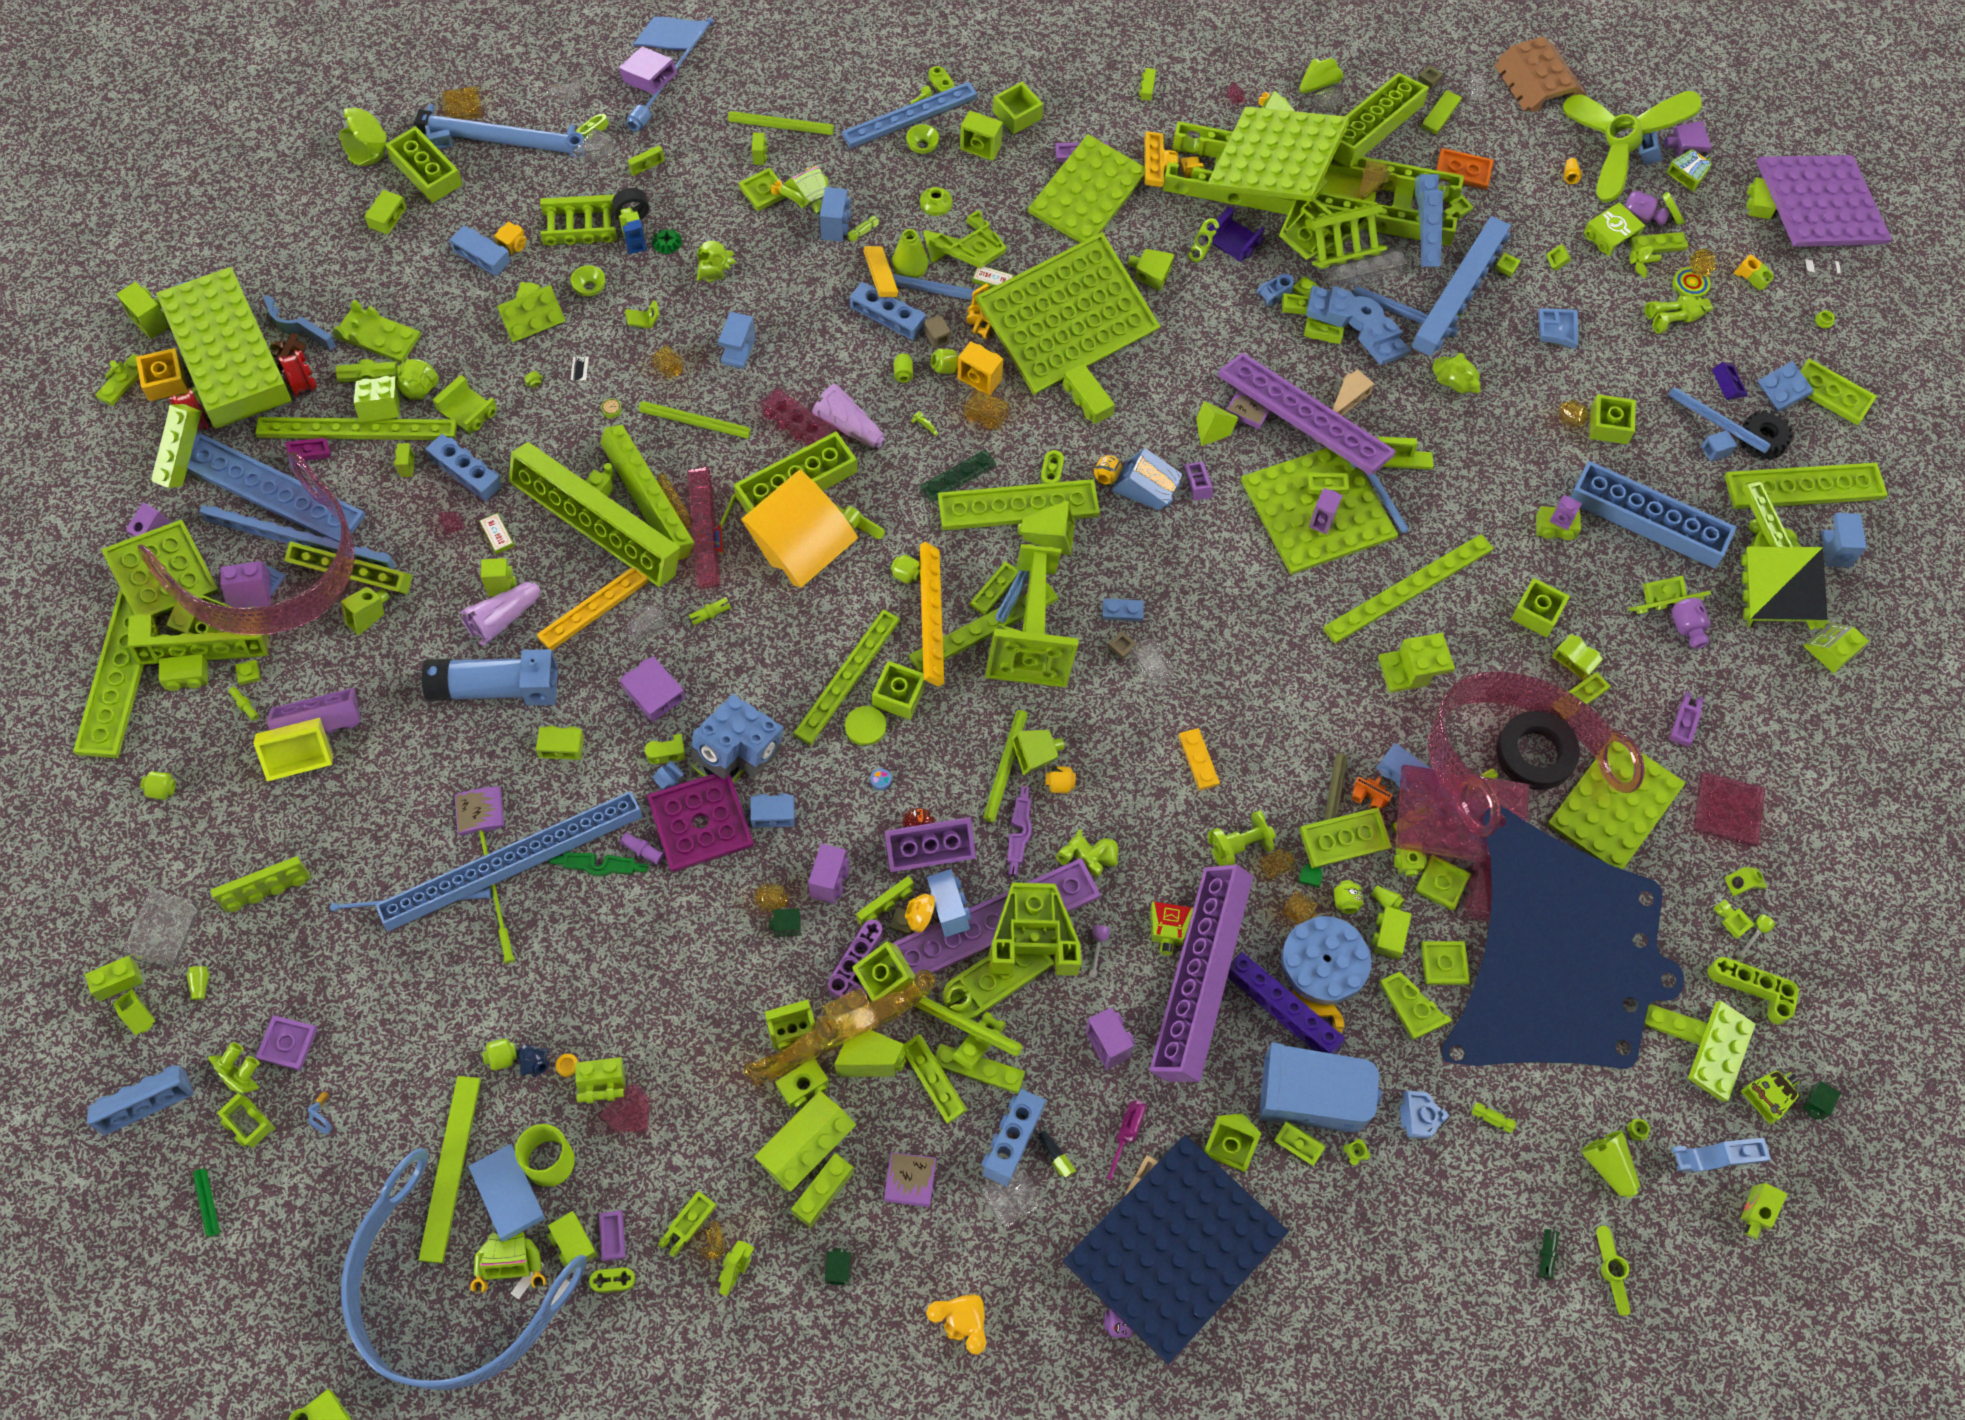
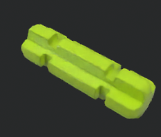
M872 215L868 218V221L865 220L847 233V238L854 242L858 239V236L861 237L872 230L871 227L875 228L879 225L878 218Z
M1478 1102L1473 1106L1471 1113L1478 1118L1483 1117L1484 1121L1498 1128L1503 1127L1502 1130L1508 1133L1514 1131L1516 1121L1510 1118L1505 1119L1504 1115L1490 1108L1485 1109V1106Z

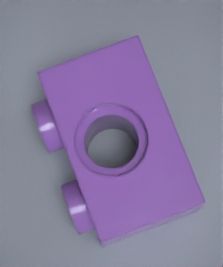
M1324 488L1315 506L1309 528L1327 534L1343 495L1338 494L1334 490Z

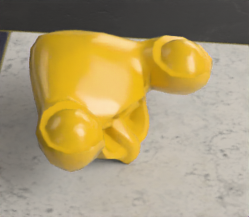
M964 1295L950 1301H934L928 1305L926 1311L928 1320L938 1323L946 1318L944 1329L949 1339L963 1340L968 1336L966 1349L971 1354L979 1355L985 1351L987 1344L984 1333L985 1311L983 1300L979 1295Z

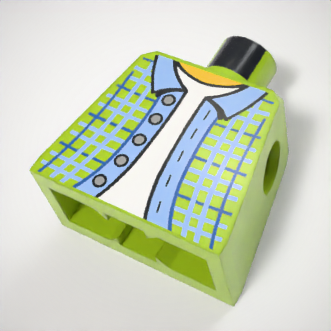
M1690 150L1674 159L1666 173L1694 192L1712 166V163L1709 161L1711 157L1707 152L1699 154L1695 150Z

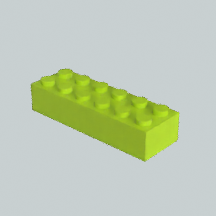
M836 431L735 483V497L745 512L749 513L798 470H802L823 491L857 473V459Z

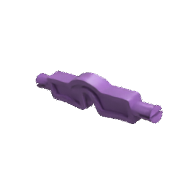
M1021 786L1020 797L1016 798L1011 820L1012 827L1023 830L1022 833L1009 835L1007 862L1010 863L1008 876H1012L1014 869L1013 877H1017L1018 866L1022 865L1024 847L1029 842L1032 831L1029 819L1031 799H1028L1030 790L1028 786H1026L1025 794V786Z

